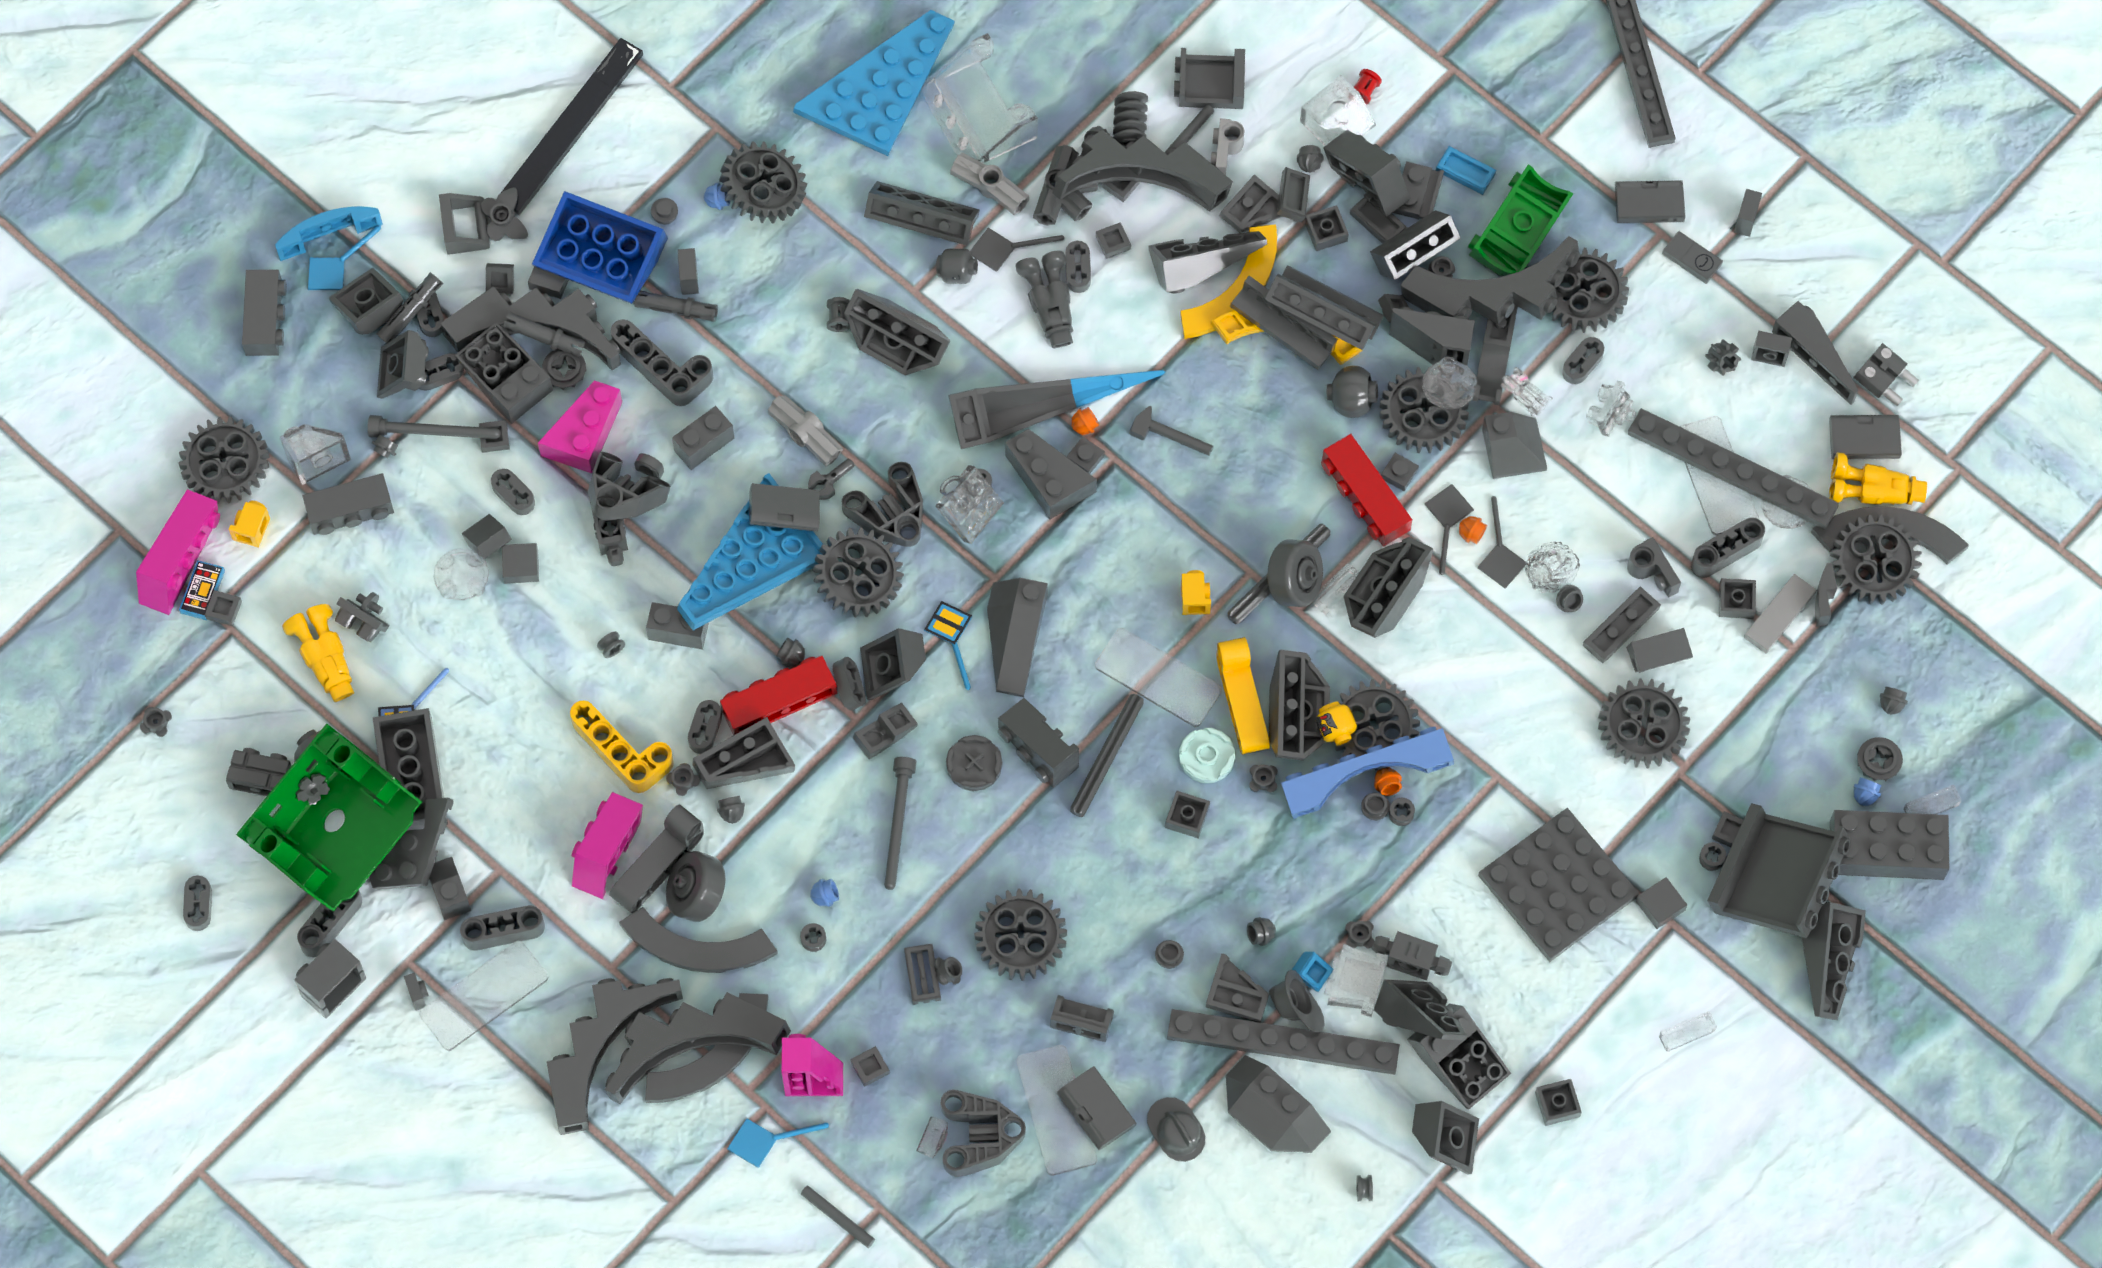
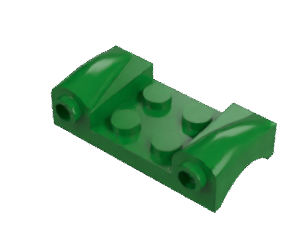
M1529 164L1522 174L1519 172L1515 173L1508 184L1512 189L1483 234L1481 236L1475 234L1467 247L1471 250L1469 253L1470 257L1501 277L1520 272L1526 268L1573 195L1572 192L1557 188L1545 181Z

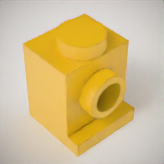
M251 500L245 502L242 510H238L234 525L229 527L232 540L259 548L270 520L267 508L262 503Z
M1192 570L1182 574V615L1210 614V583H1204V573L1200 570Z

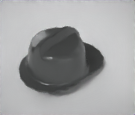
M1295 970L1287 971L1285 981L1273 986L1269 990V995L1275 1008L1283 1018L1292 1021L1301 1020L1311 1031L1321 1032L1325 1026L1321 1008L1307 989L1301 976Z
M1169 1097L1160 1099L1151 1106L1147 1114V1124L1162 1150L1168 1157L1176 1161L1186 1162L1195 1159L1205 1146V1133L1190 1107L1184 1101Z

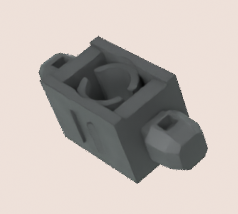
M593 513L594 530H596L595 535L599 543L601 555H607L611 566L622 565L624 561L623 551L628 550L625 536L626 529L623 526L625 525L624 519L602 520ZM611 521V525L616 526L613 536L610 537L609 533L603 530L607 526L606 522Z
M1397 931L1394 942L1389 941L1390 938L1383 936L1375 938L1372 950L1382 956L1385 954L1389 955L1386 965L1388 968L1426 981L1430 970L1435 971L1434 974L1446 976L1450 972L1452 962L1441 955L1436 957L1437 944Z

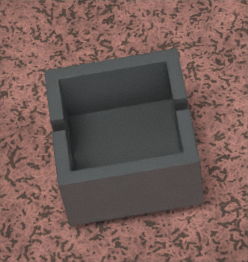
M336 939L330 944H324L318 950L317 957L310 964H304L298 970L294 979L301 997L325 1019L367 979L360 961Z

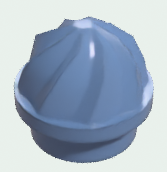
M715 183L707 187L704 193V200L708 206L722 210L723 207L730 206V201H725L728 192H722L720 190L722 185Z
M1860 777L1858 784H1854V798L1862 806L1872 805L1881 796V793H1879L1881 785Z
M820 879L812 886L810 897L818 906L829 907L833 905V902L839 900V892L833 879Z

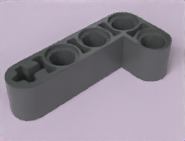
M622 319L612 325L610 330L612 340L620 348V354L676 406H686L712 383V364L706 356L696 355L679 367L632 322ZM641 351L648 352V355L644 357L637 356ZM659 369L667 370L665 374L655 373ZM698 369L706 370V372L701 375L694 373ZM681 386L687 388L683 392L674 391L677 387Z
M680 804L675 806L667 815L664 821L665 829L621 876L609 893V896L630 913H634L670 875L676 862L683 855L691 852L704 835L703 823Z

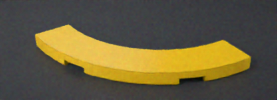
M1276 224L1249 228V232L1260 231L1267 239L1268 244L1248 255L1240 275L1225 292L1201 306L1180 311L1184 339L1216 331L1211 325V320L1233 310L1230 307L1231 302L1242 290L1244 281L1248 276L1266 286L1276 258Z
M1234 309L1211 320V325L1226 345L1243 336L1264 332ZM1334 336L1338 340L1331 355L1340 365L1363 351Z

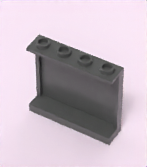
M1751 803L1707 901L1715 914L1808 938L1811 929H1814L1817 924L1818 913L1822 904H1825L1828 900L1832 881L1839 875L1843 856L1847 855L1850 850L1851 839L1843 826H1839L1837 832L1768 815L1761 805Z

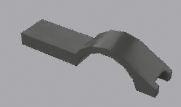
M1516 305L1508 318L1504 317L1499 325L1489 319L1487 320L1472 401L1494 402V405L1500 406L1518 309Z

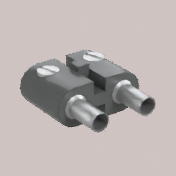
M1884 343L1879 346L1853 377L1877 398L1884 395L1896 406L1903 400L1889 387L1896 377L1900 376L1912 387L1919 381L1906 369L1908 363Z

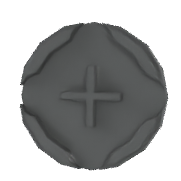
M978 735L965 736L948 750L946 758L948 775L953 783L962 789L969 791L984 790L993 785L1000 776L1002 769L1001 752L986 737Z

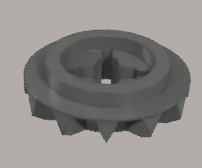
M557 348L556 351H551L545 357L542 369L550 376L552 387L556 386L564 390L570 386L575 388L576 384L583 380L586 363L582 355L578 358ZM564 360H566L568 368L572 369L567 370L565 377L562 376L560 370H557L562 368Z
M1883 737L1867 740L1861 745L1857 754L1858 766L1863 771V775L1871 777L1874 781H1887L1889 778L1896 776L1903 763V756L1899 747L1893 741ZM1876 751L1881 758L1887 759L1883 763V769L1878 762H1871L1876 757Z

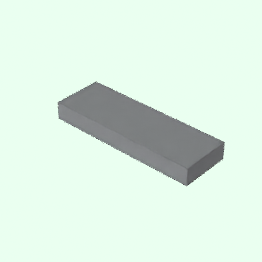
M1794 574L1745 633L1744 638L1767 654L1816 594L1817 590Z

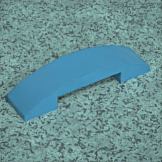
M355 206L333 209L312 216L289 230L275 244L280 261L305 253L304 242L354 225L357 234L373 229L378 225L381 226L383 223L378 208Z

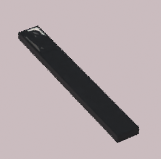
M620 38L502 190L503 192L513 187L518 190V200L514 209L516 214L520 216L641 59L643 50L623 38Z

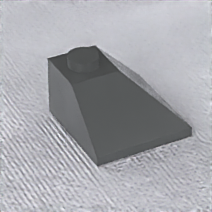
M1515 412L1493 414L1484 417L1482 432L1493 479L1547 471L1536 418Z
M898 628L860 647L867 700H873L912 679L926 660L923 634Z
M1443 1101L1415 1104L1412 1133L1431 1158L1461 1172L1472 1174L1479 1118Z

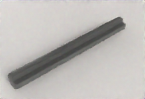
M1319 524L1303 540L1310 541L1318 548L1330 537V530L1324 524ZM1267 574L1228 611L1227 616L1234 624H1239L1270 594Z
M1136 694L1129 696L1070 807L1072 814L1078 817L1085 815L1144 704L1142 697Z

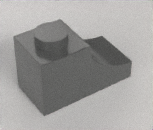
M449 857L435 862L429 879L444 920L471 911L453 858Z

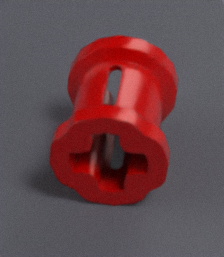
M1362 69L1359 73V80L1355 86L1349 89L1348 93L1354 101L1367 105L1371 101L1370 96L1375 87L1380 86L1382 79L1372 70Z

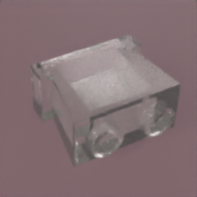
M1343 944L1341 953L1335 952L1331 968L1336 969L1334 979L1328 978L1324 994L1329 996L1327 1005L1361 1009V1015L1372 1017L1388 956L1377 953L1376 958Z

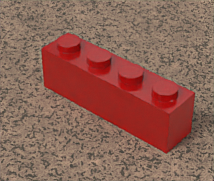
M1352 434L1347 435L1323 450L1321 465L1328 476L1332 475L1335 478L1339 492L1343 497L1347 496L1352 502V509L1359 519H1364L1368 525L1367 530L1375 541L1379 540L1384 547L1411 530L1413 519Z
M823 656L817 658L809 657L803 660L797 667L792 669L784 668L778 671L772 678L765 681L763 679L751 683L749 688L740 692L732 691L726 694L720 700L721 711L734 736L766 717L772 723L837 694V685Z

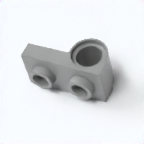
M1220 118L1219 128H1214L1212 144H1218L1217 152L1211 153V164L1226 175L1228 154H1237L1242 150L1245 130L1243 125L1237 121ZM1230 135H1233V136H1236L1237 139H1235V140H1230V139H1228V138H1226V137H1227V136H1230Z

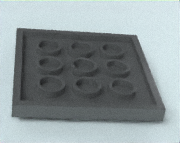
M1568 807L1486 866L1478 874L1480 879L1549 962L1623 909L1639 895L1635 887Z

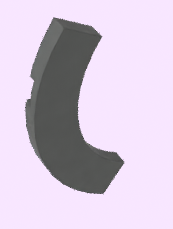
M1877 506L1849 510L1833 516L1826 530L1815 526L1811 531L1828 552H1831L1836 548L1833 546L1834 541L1841 540L1838 536L1841 530L1848 532L1846 525L1849 522L1856 526V519L1861 517L1864 523H1866V518L1869 514L1872 515L1874 521H1877L1878 517L1882 514L1885 523H1888L1892 517L1894 518L1893 526L1897 527L1904 523L1902 532H1913L1909 539L1918 541L1919 545L1933 552L1946 564H1949L1969 547V544L1957 533L1937 520L1921 513L1895 507Z
M644 907L619 922L626 934L643 950L648 951L665 963L690 971L722 973L727 970L748 968L778 954V951L762 928L750 935L731 941L702 942L684 938L667 930L656 922Z
M739 993L740 999L767 1011L768 994ZM736 1044L715 1045L704 1056L681 1068L663 1072H647L646 1103L676 1101L699 1091L707 1090L728 1076L744 1060L752 1047Z

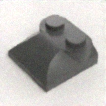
M371 268L329 297L330 302L352 324L355 332L362 335L370 334L388 322L403 303L400 293L374 268Z
M407 330L381 347L377 398L383 399L405 388L416 391L424 385L427 377L425 361L429 350L426 341L421 339L417 332Z

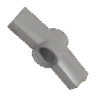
M964 153L956 157L950 170L951 175L980 189V193L983 196L993 198L1013 215L1019 214L1025 208L1029 201V195L1007 179L998 166L985 165ZM989 179H994L997 182L994 184H988L985 181Z
M786 395L778 396L772 401L768 409L769 415L787 429L789 436L800 447L805 446L825 466L833 463L843 451V447L824 430L822 422L811 411L804 412Z

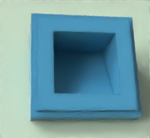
M1304 952L1292 970H1295L1301 976L1306 986L1319 992L1334 969L1315 952Z

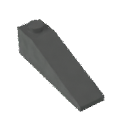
M1797 301L1775 321L1772 333L1792 337L1790 350L1852 405L1858 394V388L1814 311L1809 306H1804Z

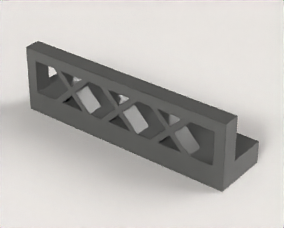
M877 181L869 191L864 217L968 245L973 225L979 217L980 210Z
M1248 276L1244 281L1242 290L1231 302L1230 307L1319 370L1334 351L1338 339L1313 324L1264 300L1269 289L1251 276Z

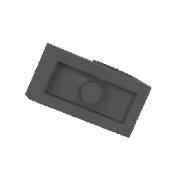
M1654 537L1632 549L1627 563L1628 572L1632 577L1645 579L1655 575L1654 581L1660 591L1664 590L1668 598L1678 593L1681 581ZM1639 558L1644 559L1648 564L1640 565L1635 560Z

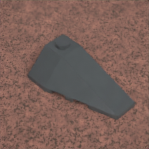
M1260 231L1227 234L1223 237V240L1219 241L1217 239H1209L1208 236L1200 237L1197 243L1184 244V239L1149 245L1148 247L1159 284L1166 292L1176 294L1185 291V288L1199 284L1268 243L1264 235Z
M1015 578L994 582L992 585L987 613L996 692L1024 697L1048 596V583Z
M1826 902L1820 908L1815 928L1811 929L1808 938L1802 937L1816 1017L1838 1020L1847 991L1845 980L1848 972H1853L1855 962L1852 961L1855 948H1860L1863 941L1866 910Z
M1384 979L1374 1007V1011L1383 1018L1384 1023L1444 1040H1465L1467 1036L1459 1020L1452 1017L1454 1013L1452 1007L1446 1006V996L1431 982Z

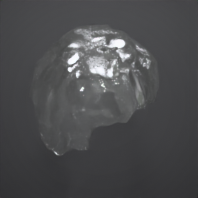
M1561 541L1544 543L1534 548L1528 554L1525 567L1526 577L1534 590L1537 589L1540 593H1554L1574 582L1580 567V560L1573 553V550L1569 549L1568 545H1563Z

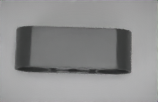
M1747 518L1697 547L1691 562L1692 572L1701 578L1710 577L1758 549L1765 534L1763 522L1757 518ZM1752 531L1757 537H1748L1745 532ZM1699 558H1707L1711 561V564H1702Z
M359 890L351 900L342 901L334 912L321 903L298 931L297 940L302 952L306 956L317 957L318 950L324 944H330L362 905V896ZM326 917H329V918L335 917V919H334L333 921H332L331 919H328V920L325 921V918H326ZM309 937H319V940L314 945L305 944Z
M528 905L467 918L461 924L460 933L464 945L468 949L476 951L538 938L544 932L545 923L541 911L535 906ZM528 918L538 919L534 926L528 927L524 925L525 920ZM515 921H517L519 929H515ZM505 924V931L500 932V925ZM486 927H490L491 935H488ZM478 929L482 931L477 938L467 937L471 930Z

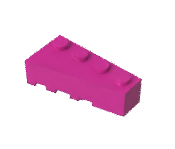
M188 489L186 490L136 571L139 604L170 615L212 529H215L219 523L220 513H218V503L216 500Z

